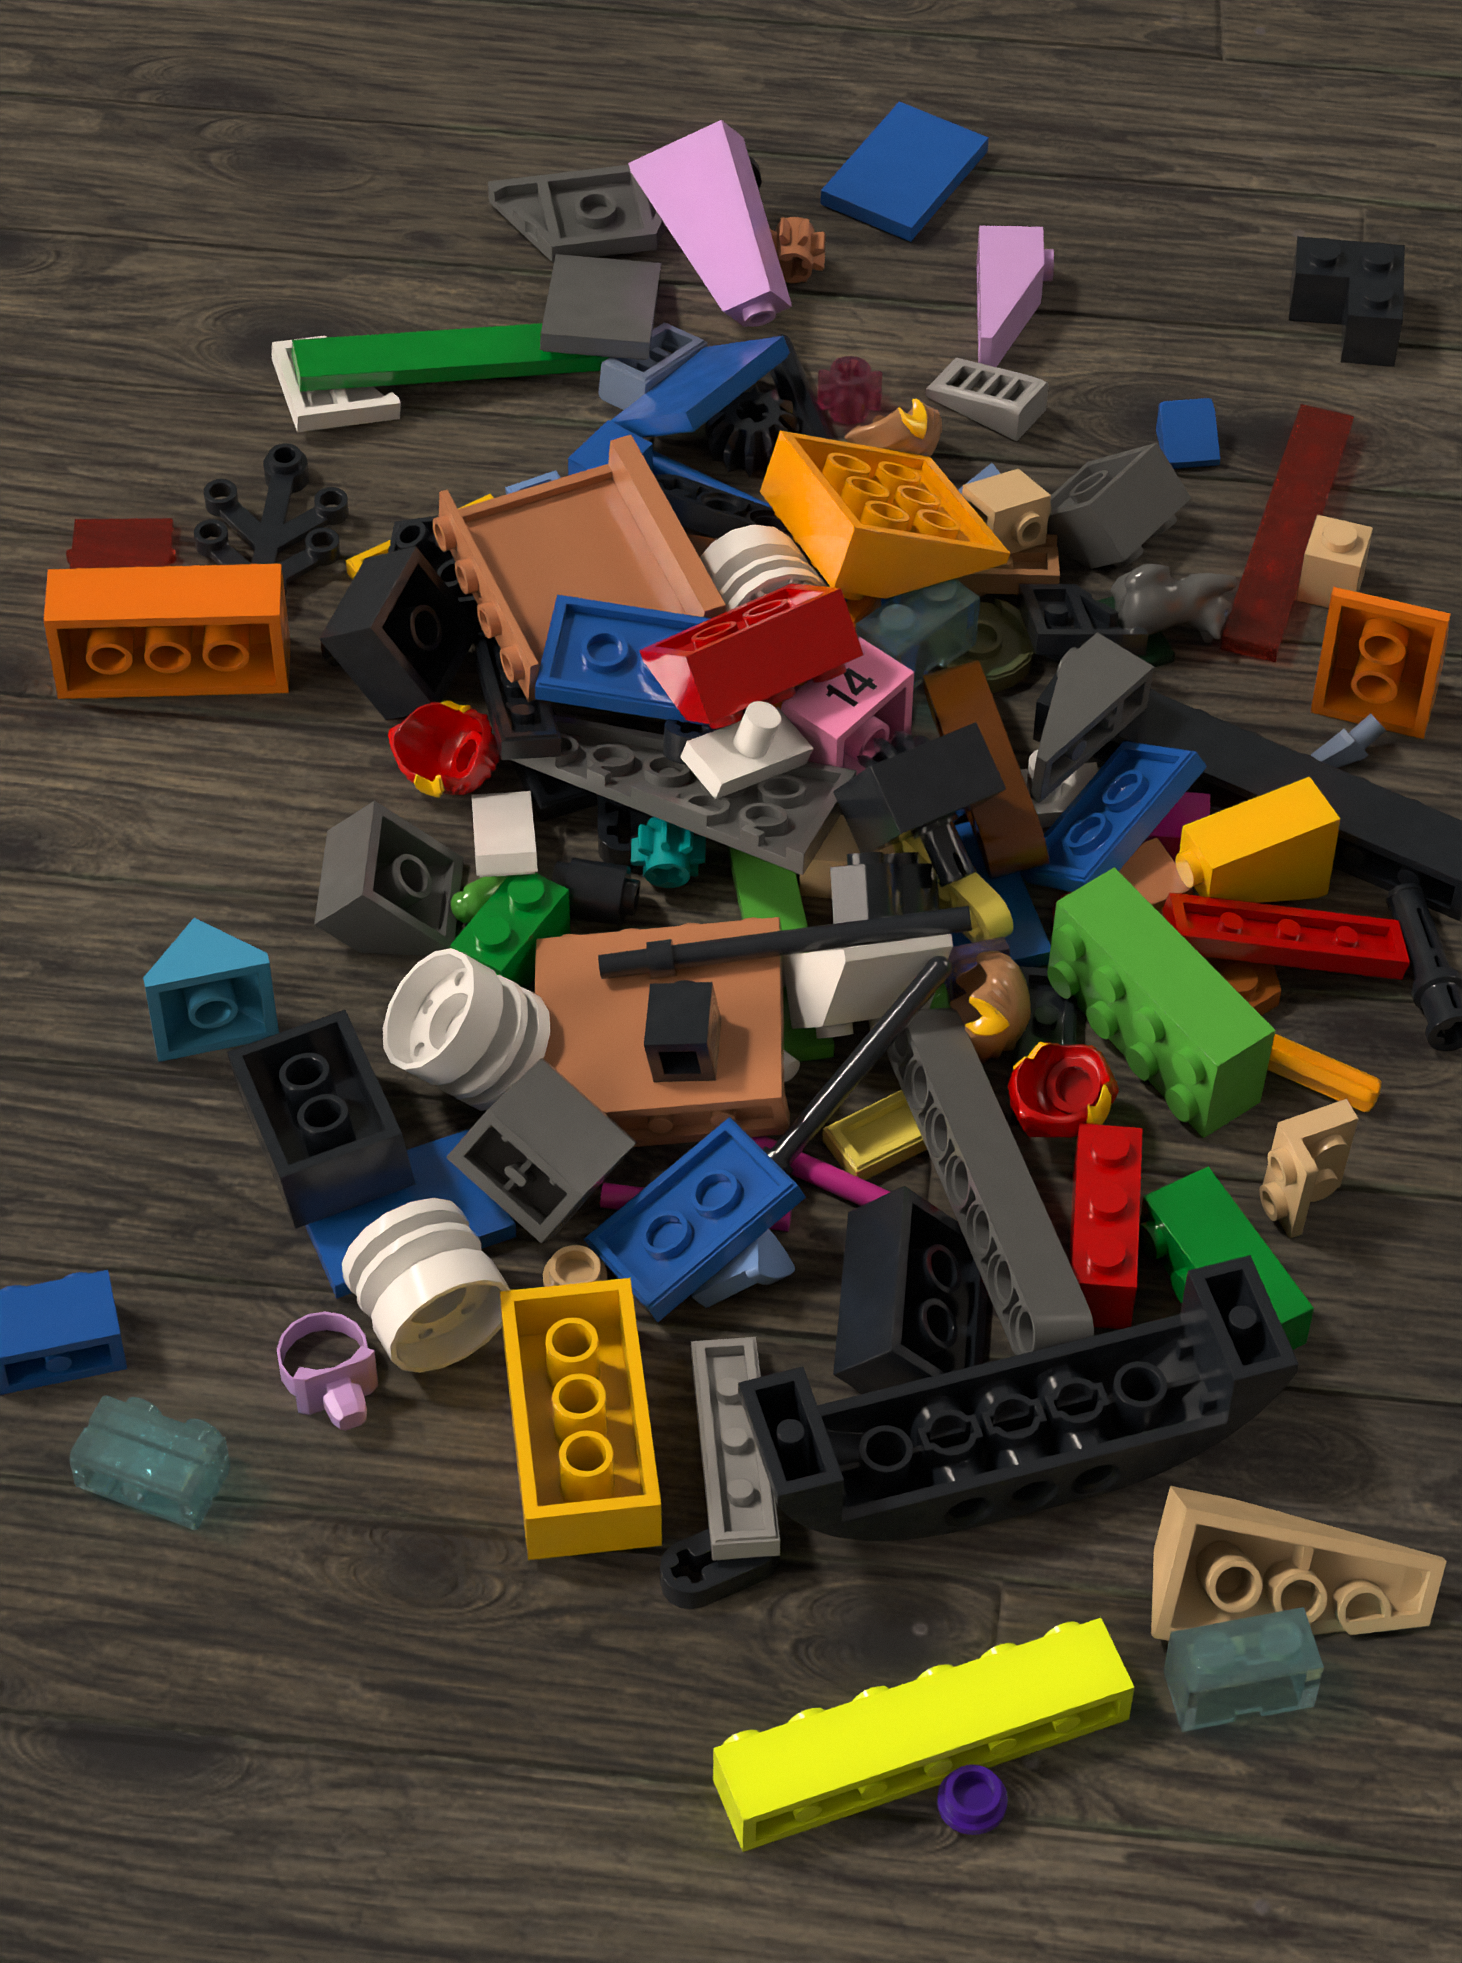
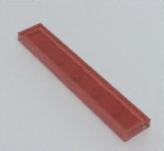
M1304 404L1300 405L1233 602L1232 611L1229 614L1222 634L1220 649L1276 662L1298 596L1304 554L1317 515L1324 516L1352 431L1354 416Z

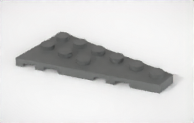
M554 715L561 736V757L511 759L801 875H804L842 813L833 791L855 777L857 771L808 761L807 764L715 799L687 765L673 762L664 756V735Z

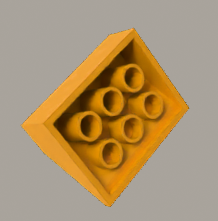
M786 431L779 432L760 493L775 511V516L783 522L792 534L793 540L800 545L809 557L811 564L818 569L830 587L841 588L844 598L861 600L864 595L886 599L1007 564L1010 552L931 457Z

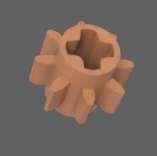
M800 217L781 218L775 231H770L784 280L788 283L807 282L812 269L819 271L824 269L825 232L815 233V229L809 222V219Z

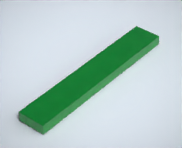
M543 323L292 340L291 352L300 392L601 371L602 362L610 358L544 352L540 350Z

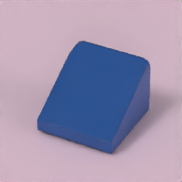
M1201 398L1161 402L1158 408L1156 433L1159 446L1173 469L1220 465L1216 415L1212 399Z

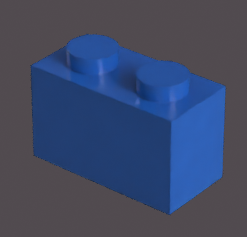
M108 1270L94 1273L77 1272L59 1280L29 1286L12 1285L0 1290V1395L127 1369Z

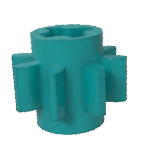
M656 817L650 818L647 825H639L638 837L632 839L631 865L643 866V877L649 883L658 887L675 888L686 884L690 876H698V864L705 863L706 837L694 836V832Z

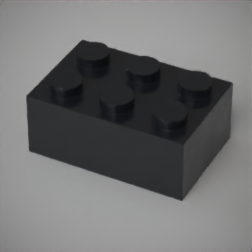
M345 1009L227 1052L242 1103L295 1229L416 1185L402 1132Z

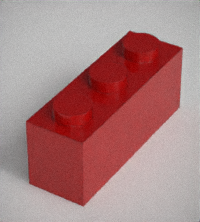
M1079 1123L1073 1171L1069 1263L1090 1308L1093 1326L1097 1328L1124 1329L1131 1327L1137 1290L1143 1128Z

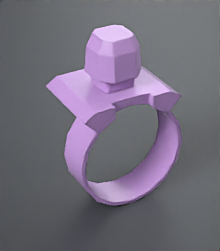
M319 1312L307 1314L292 1322L280 1337L277 1356L281 1381L288 1391L296 1396L298 1413L311 1415L326 1410L332 1424L345 1431L362 1425L366 1421L367 1415L364 1396L372 1394L378 1386L375 1351L367 1347L366 1335L356 1322L337 1313ZM324 1330L341 1332L356 1340L360 1345V1348L350 1359L336 1367L319 1370L299 1367L295 1376L292 1377L283 1366V1361L289 1348L296 1340L312 1332Z

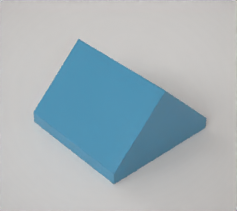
M193 918L143 977L158 1062L250 1044L279 1033L268 954L196 918Z

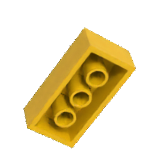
M624 1278L500 1291L502 1333L528 1560L662 1546L661 1499L631 1279Z

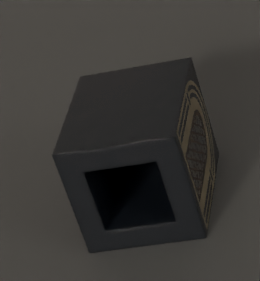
M681 980L674 983L650 984L644 1048L653 1082L716 1081L722 1019L713 982Z

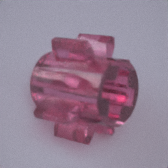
M856 356L837 358L832 363L830 371H818L817 402L820 409L829 408V414L836 422L843 424L864 422V419L869 414V409L881 410L882 372H871L868 362Z

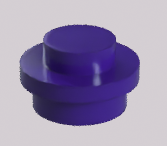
M965 1765L952 1771L940 1784L937 1797L938 1811L944 1822L955 1831L967 1835L984 1834L996 1828L1006 1814L1008 1803L1007 1791L1002 1781L991 1770L980 1765Z

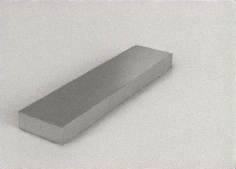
M756 1337L691 1341V1358L712 1560L780 1556V1536L775 1497L738 1393V1382L761 1377Z

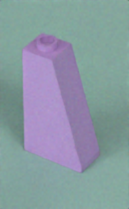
M720 120L629 163L632 175L725 314L744 327H756L771 322L777 313L792 307L745 141L740 134Z

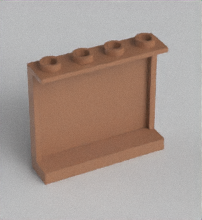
M631 434L610 440L608 464L457 509L448 490L439 492V517L433 518V530L437 543L443 552L450 550L456 561L455 572L463 593L466 595L472 593L478 604L477 613L484 634L487 638L495 637L501 648L500 658L504 672L510 682L518 681L528 702L536 700L535 685L557 594L705 618H713L725 613V602Z
M752 917L740 921L707 924L687 923L674 927L641 930L631 928L619 932L586 935L566 934L560 937L536 939L534 994L542 998L549 1010L550 1036L544 1059L637 1142L634 1147L699 1142L729 1117L749 1137L784 1134L790 1127V1113L784 1090L782 956L677 969V976L651 979L650 973L601 979L598 955L646 949V943L652 941L672 939L673 945L782 931L780 918L761 919ZM681 980L713 982L722 1019L716 1081L653 1082L644 1048L650 984L674 983Z

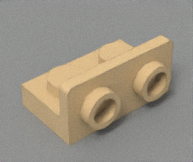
M1347 1099L1289 1118L1277 1124L1272 1149L1268 1153V1166L1264 1182L1260 1186L1259 1192L1261 1203L1267 1216L1272 1221L1278 1220L1289 1239L1302 1235L1310 1202L1326 1198L1341 1186L1358 1123V1117Z

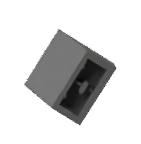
M541 1058L481 1116L446 1158L542 1244L558 1234L637 1142L544 1058Z

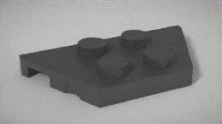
M629 165L488 181L490 204L551 262H554L556 254L601 257L657 250L667 227L632 175Z

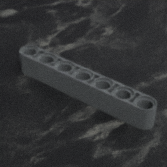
M953 1008L921 1009L886 1052L1014 1354L1020 1355L1094 1336L1093 1318L1090 1308L971 1039L965 1031L960 1015Z

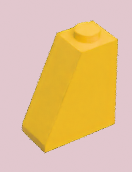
M1307 777L1182 826L1180 851L1175 858L1176 868L1183 883L1189 888L1194 887L1198 894L1203 897L1253 903L1319 898L1328 894L1340 817L1313 780Z

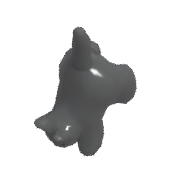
M1143 564L1117 578L1111 587L1110 592L1115 599V610L1119 612L1117 625L1122 629L1141 626L1147 630L1148 636L1172 626L1186 624L1200 631L1205 643H1211L1213 637L1214 639L1221 638V628L1225 625L1227 617L1233 608L1232 602L1224 597L1223 593L1236 588L1238 578L1225 574L1198 573L1190 574L1187 578H1182L1178 581L1172 577L1168 566Z

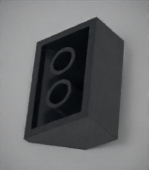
M906 1186L848 1212L833 1375L862 1394L983 1364L988 1291L958 1221Z

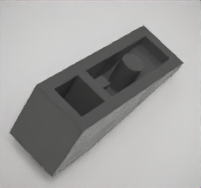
M1098 632L1079 649L1073 647L1063 656L1057 668L1056 676L1058 679L1036 756L1031 798L1039 803L1043 801L1147 708L1154 666Z

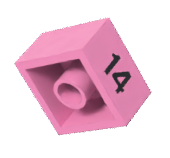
M861 637L858 639L864 655L845 663L847 671L844 674L819 683H814L810 679L803 686L798 685L794 687L796 694L783 701L781 711L813 747V751L808 759L809 762L857 770L856 775L865 770L859 764L857 756L867 755L872 758L876 754L873 738H883L891 743L895 731H905L911 735L914 671Z

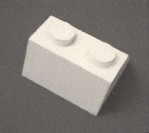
M951 934L783 955L792 1029L815 1027L817 1039L854 1034L852 1022L869 1020L871 1030L931 958L935 956L949 958L953 947ZM934 995L929 999V1001L924 1005L922 1009L930 1008Z

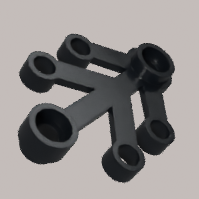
M290 443L275 445L270 449L263 461L268 493L261 523L239 503L237 487L232 481L227 479L213 480L205 486L203 491L206 510L211 515L221 517L254 549L252 563L248 562L229 545L228 529L223 522L215 519L204 520L194 529L197 552L202 556L211 557L218 565L276 564L278 553L305 539V550L278 563L282 564L285 596L287 594V584L319 566L331 565L339 559L341 554L339 536L334 530L324 527L340 524L349 515L347 494L340 488L327 487L315 495V507L285 523L291 494L301 491L309 482L307 457L297 446ZM218 497H226L224 499H215ZM328 505H337L335 507H326ZM209 537H217L213 540H207ZM322 545L329 546L326 548H317Z

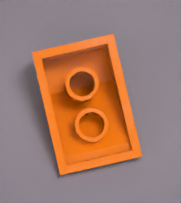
M1333 587L1310 713L1357 724L1371 713L1387 731L1424 739L1439 686L1446 653L1451 613Z

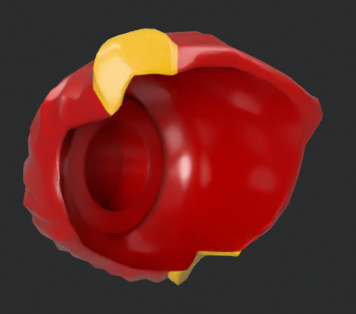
M449 700L442 703L431 702L418 707L402 723L392 727L388 732L390 748L400 771L415 785L416 789L433 797L440 798L442 794L465 795L473 792L485 780L491 777L500 760L496 738L492 733L493 727L490 726L487 714L478 713L476 709H471L470 705H458Z
M1039 1042L1027 1057H1023L1013 1066L1014 1070L1008 1083L1010 1105L1024 1132L1029 1137L1072 1138L1078 1135L1079 1123L1102 1125L1119 1092L1117 1081L1103 1053L1098 1051L1093 1045L1085 1044L1060 1045L1057 1043Z

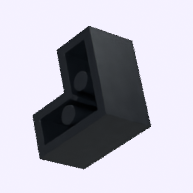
M1297 236L1290 282L1288 320L1342 325L1340 359L1342 363L1394 367L1403 322L1405 245Z

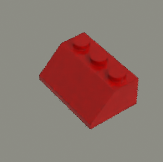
M793 583L639 650L643 662L683 717L688 721L709 724L711 729L726 727L740 721L744 716L743 709L747 708L752 702L762 701L773 705L793 697L796 694L794 686L812 679L814 683H819L836 678L847 671L845 663L864 655L841 588Z

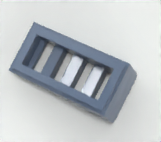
M664 322L653 329L649 359L638 360L610 357L602 362L599 397L601 400L625 410L704 347H707L708 342Z

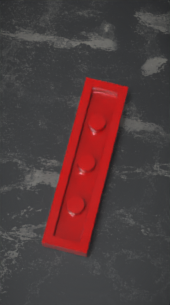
M1170 892L1162 909L1164 918L1205 957L1399 980L1403 979L1410 964L1399 920Z

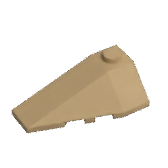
M1170 1486L1154 1547L1151 1634L1156 1639L1224 1651L1240 1649L1243 1643L1277 1639L1282 1643L1305 1641L1304 1636L1346 1631L1349 1635L1430 1626L1446 1560L1440 1556L1240 1500Z

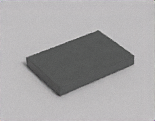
M556 254L541 329L540 350L544 352L638 360L649 359L660 286L661 263Z

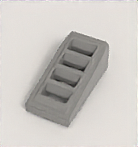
M955 358L926 388V397L1014 441H1018L1046 411L1047 382L1030 375L960 358ZM958 378L964 380L959 387L951 386ZM974 386L980 388L977 392L971 391Z

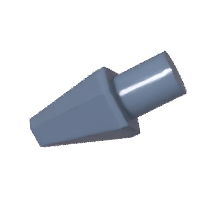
M1370 713L1350 732L1344 728L1313 752L1311 756L1336 768L1362 760L1369 755L1365 749L1381 736L1386 729Z

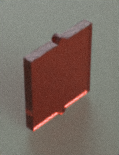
M173 518L75 519L72 549L66 551L67 563L70 564V569L170 566V564L175 563L177 560L175 549L172 548Z

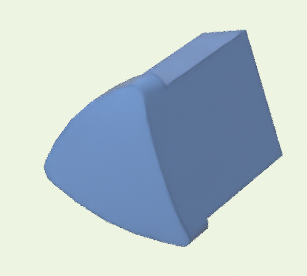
M768 1229L691 1295L702 1306L708 1308L756 1283L762 1285L775 1283L795 1271V1267L781 1243Z

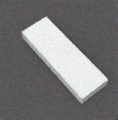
M531 792L472 795L476 875L492 877L535 874V872H538Z

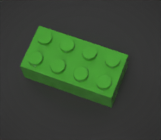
M1115 867L1057 901L1047 971L1052 987L1065 999L1074 995L1077 999V1007L1087 1016L1093 1031L1102 1039H1109L1126 1057L1133 1073L1142 1080H1148L1161 1093L1176 1118L1182 1122H1188L1205 1138L1261 1102L1276 1030Z

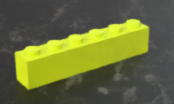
M1101 1618L1083 1624L1066 1622L1052 1628L1042 1638L1018 1646L1014 1643H1004L995 1646L977 1660L956 1667L949 1664L938 1665L923 1672L917 1680L890 1689L886 1686H876L867 1689L857 1695L852 1702L828 1710L822 1708L804 1710L796 1714L784 1725L763 1732L758 1730L739 1732L728 1738L723 1745L713 1748V1781L742 1852L940 1785L948 1774L962 1766L980 1765L989 1768L1129 1720L1135 1687Z

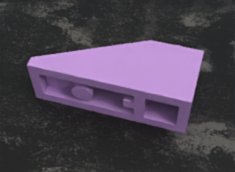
M979 226L976 265L978 363L997 367L1041 304L1043 281H1053L1054 250L1044 249L1043 227Z

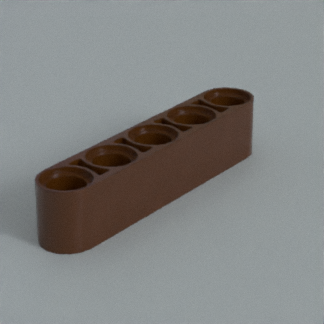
M976 660L922 675L927 703L938 736L941 737L977 722L1006 787V790L966 813L989 878L995 879L1049 864L1047 845L1038 815L980 662Z

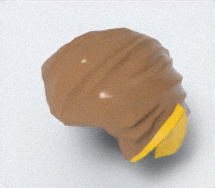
M913 399V407L908 413H905L898 407L886 417L877 415L873 419L872 424L865 426L857 425L845 435V439L849 443L931 457L941 436L942 418L937 409L927 406L921 400Z
M986 951L976 956L975 961L977 965L961 973L956 978V983L967 993L950 1002L951 1008L957 1010L965 1031L971 1039L980 1062L984 1064L990 1058L999 1060L1003 1051L1014 1050L1016 1042L1020 1039L1028 1025L1031 1014L1030 995L1026 979L1020 967L1010 956L999 951Z

